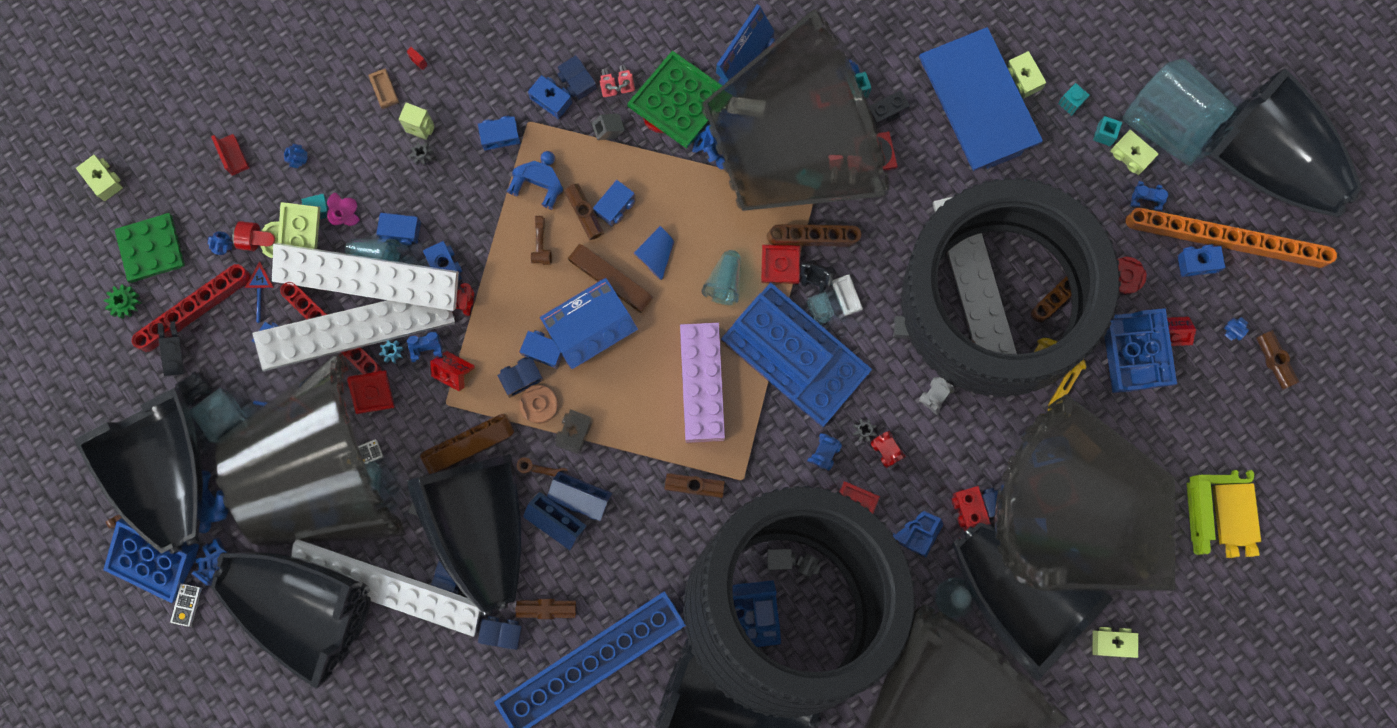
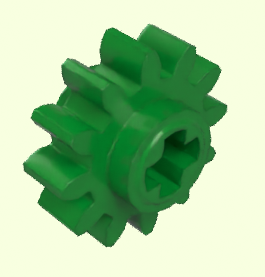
M121 284L120 289L113 286L114 292H107L110 298L104 299V302L109 304L105 309L111 311L110 315L124 319L125 314L132 317V310L138 312L135 305L141 304L140 301L136 300L140 295L134 292L132 287L129 286L127 288Z

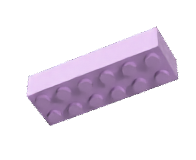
M719 323L681 324L686 443L724 441Z

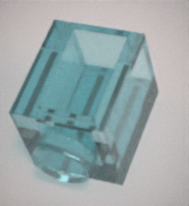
M826 292L807 299L806 303L815 321L823 324L831 320L830 318L834 312Z

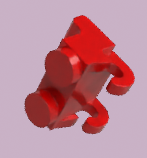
M463 283L461 288H465V293L461 289L457 290L456 309L462 310L465 316H470L475 293L468 283Z
M890 431L883 433L870 442L876 452L879 450L882 454L881 461L886 468L906 457L898 447Z

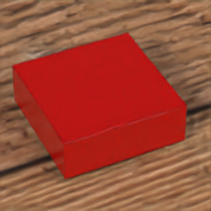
M412 47L407 50L409 58L421 70L428 66L425 59Z

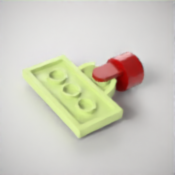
M281 202L279 221L264 225L265 227L262 231H260L257 223L239 221L233 230V244L236 249L255 251L259 245L263 250L262 253L270 258H273V244L275 243L317 249L320 207Z

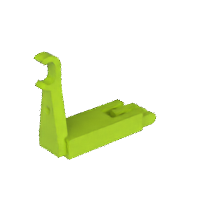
M1233 470L1231 475H1196L1189 477L1190 482L1187 483L1191 541L1193 542L1195 555L1209 554L1211 552L1210 540H1216L1211 484L1250 483L1254 479V472L1252 470L1246 472V479H1240L1237 470Z

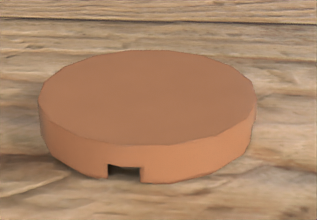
M543 385L531 386L524 391L520 398V411L524 418L532 423H546L556 414L558 399L548 387Z

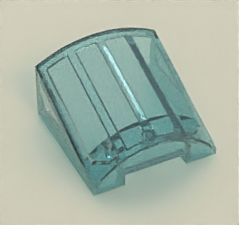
M1183 58L1166 63L1153 76L1131 103L1122 120L1183 163L1191 166L1201 154L1202 150L1200 149L1219 125L1228 120L1237 107Z

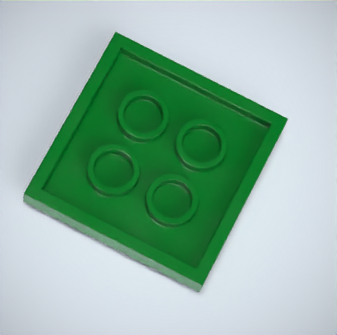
M170 213L114 229L126 278L129 283L185 267L173 217Z

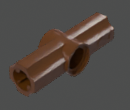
M579 183L568 186L564 192L588 239L595 240L601 237L604 231ZM582 209L589 210L588 214L581 215L579 214V212Z
M1273 330L1256 337L1266 357V366L1273 371L1282 390L1299 383L1289 363L1290 356L1282 349ZM1275 356L1280 359V364L1275 361Z
M667 473L664 490L722 498L725 481ZM692 481H698L700 488L693 491L689 488V484Z
M538 599V601L520 600L516 601L515 613L516 618H576L577 605L576 601H555V599Z

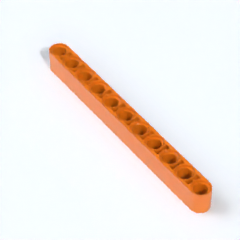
M1144 208L1134 209L1126 218L1127 226L1134 230L1206 245L1213 244L1216 247L1221 246V248L1318 268L1328 266L1337 258L1336 251L1328 246ZM1134 215L1139 217L1140 222L1134 219ZM1152 219L1158 221L1159 226L1154 225ZM1171 223L1177 226V230L1172 228ZM1190 227L1195 229L1196 234L1191 232ZM1209 231L1213 232L1215 237H1211ZM1228 235L1232 236L1233 241L1228 239ZM1246 238L1252 242V245L1247 243ZM1265 242L1270 245L1271 249L1266 247ZM1284 246L1289 249V253L1285 251ZM1303 250L1307 252L1308 257L1304 255ZM1322 254L1326 256L1327 261L1323 259Z

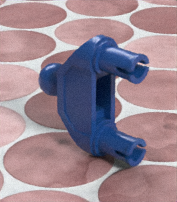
M545 151L540 157L542 163L532 161L520 165L513 170V179L507 192L518 196L523 182L527 181L548 190L541 205L545 208L548 206V209L553 210L558 195L563 192V187L553 168L549 166L554 163L555 155L551 151Z
M202 471L203 498L199 533H207L211 529V522H218L227 518L228 510L226 505L230 493L225 490H218L215 498L208 489L211 474L208 471Z

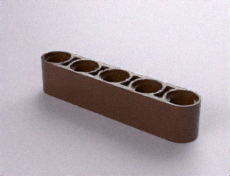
M777 224L767 233V240L772 245L850 247L860 240L862 234L861 230L856 226ZM773 231L779 232L781 238H775ZM793 231L797 232L799 239L793 238L791 233ZM810 232H815L818 239H813L810 236ZM829 232L836 235V240L829 237ZM847 233H852L855 239H849Z
M578 244L568 257V260L595 281L599 282L606 278L617 296L640 313L644 311L653 299L649 292L582 244Z
M1067 276L1031 310V317L1034 321H1045L1071 296V290H1067L1064 286V283L1069 284ZM1051 296H1056L1059 302L1054 303L1051 300ZM1038 308L1045 311V316H1041L1038 313Z
M500 414L425 450L420 454V459L429 474L435 473L513 435L514 429L506 414Z

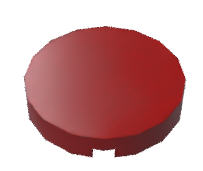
M1127 256L1117 259L1119 260L1118 268L1121 273L1119 281H1121L1119 293L1128 295L1140 290L1145 284L1147 276L1142 263L1135 258Z

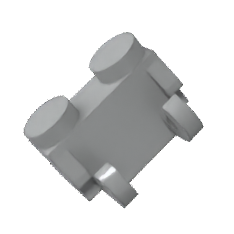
M934 377L930 384L931 389L928 393L924 392L919 401L938 415L942 403L947 396L954 393L955 389L947 380L941 377Z

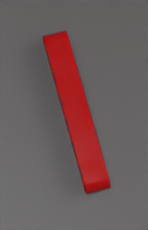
M239 264L230 266L136 332L132 337L133 346L144 352L152 351L159 346L158 323H163L165 337L172 336L170 324L176 316H179L176 322L178 333L246 285L251 277L250 272ZM242 271V276L236 278L237 273ZM224 282H226V287L224 289H220L221 285ZM210 293V298L205 301V296ZM194 304V310L189 312L190 306ZM144 338H146L147 341H146V343L142 346V345H141V342H142V340H143Z
M286 282L281 286V295L307 320L315 318L317 314H321V316L327 315L293 282ZM291 289H295V293L292 296H288V292ZM308 301V306L301 309L302 303ZM362 347L341 352L362 374H367V369L370 365H375L373 372L382 371L381 366ZM357 352H361V358L354 360V355Z

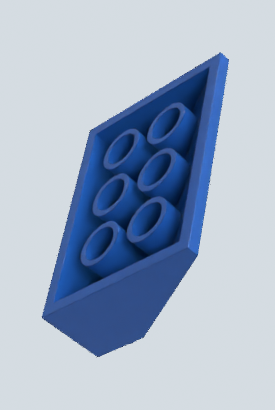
M121 518L115 526L104 571L173 603L178 595L180 585L184 583L195 562L199 545L187 546L186 544L182 546V551L175 554H170V552L160 553Z

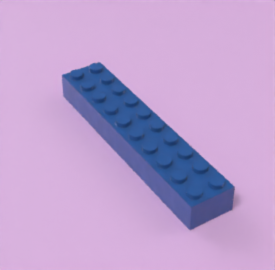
M664 591L495 701L494 704L509 728H530L679 631L686 624H684L683 619Z

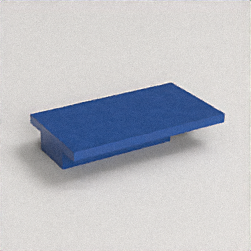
M988 27L919 55L921 63L973 171L985 166L989 169L1021 156L1024 150L1043 142Z
M771 282L721 338L722 342L821 427L825 426L872 370Z

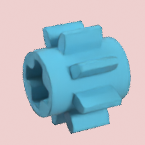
M388 340L385 345H380L382 352L379 355L381 357L386 356L384 358L386 363L392 360L396 364L398 358H403L400 351H403L404 348L397 347L399 345L397 340L394 343ZM389 350L395 351L393 354L388 353Z

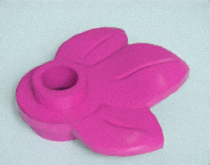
M336 192L330 195L327 200L329 207L327 212L328 221L333 225H356L360 221L358 216L354 214L357 209L356 200L353 198H344L342 200Z

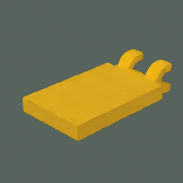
M1254 483L1212 486L1219 544H1225L1226 558L1240 557L1237 546H1245L1246 557L1260 556L1258 546L1256 545V543L1261 542Z

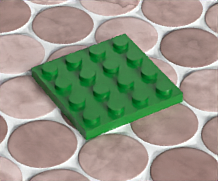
M671 51L627 103V107L687 149L718 112L719 108L727 101L731 91L680 55Z

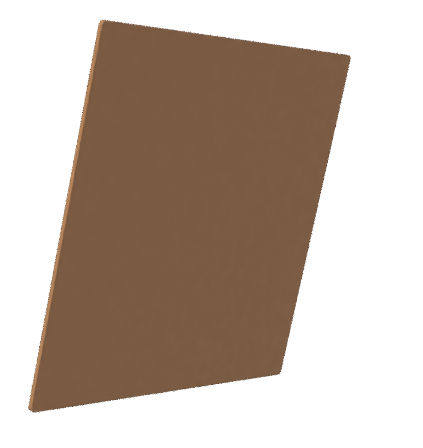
M528 122L514 169L532 161L542 163L540 160L541 154L545 151H551L555 155V161L549 166L553 168L559 179L563 192L558 195L553 210L548 209V206L545 208L541 205L548 190L527 181L523 182L518 196L507 192L459 358L475 365V369L464 375V389L457 391L450 387L446 404L450 407L489 417L506 414L508 420L513 423L736 480H743L768 380L722 342L721 338L753 300L769 285V283H761L762 245H772L767 240V233L777 224L808 225L815 192L609 140H597L596 137ZM618 180L635 193V204L631 209H626L622 220L618 224L615 223L612 227L595 214L604 234L595 240H589L564 190L572 184L579 183L593 210L597 202L613 183ZM582 209L579 214L586 215L589 210ZM543 215V218H545L543 250H551V265L531 263V252H536L535 216ZM659 226L674 240L662 280L654 275L634 255V252ZM773 231L775 238H781L779 232ZM793 231L791 233L793 238L799 239V234ZM578 244H582L649 292L653 299L642 313L620 299L638 330L574 369L567 365L563 356L557 369L534 360L543 378V381L536 385H543L554 392L558 399V409L554 417L546 423H532L524 418L520 411L519 401L524 391L509 398L497 375L500 374L501 369L507 366L514 367L520 359L524 358L519 351L528 331L534 332L536 330L545 334L544 337L551 339L550 334L539 318L540 316L597 283V281L568 260V257ZM772 283L788 298L790 297L793 284ZM719 323L725 440L686 443L680 325Z

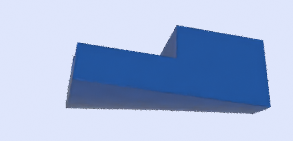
M659 226L634 252V255L654 275L662 280L674 240Z
M923 511L914 521L904 525V529L897 534L893 533V537L895 540H898L900 545L926 558L944 524L941 518Z

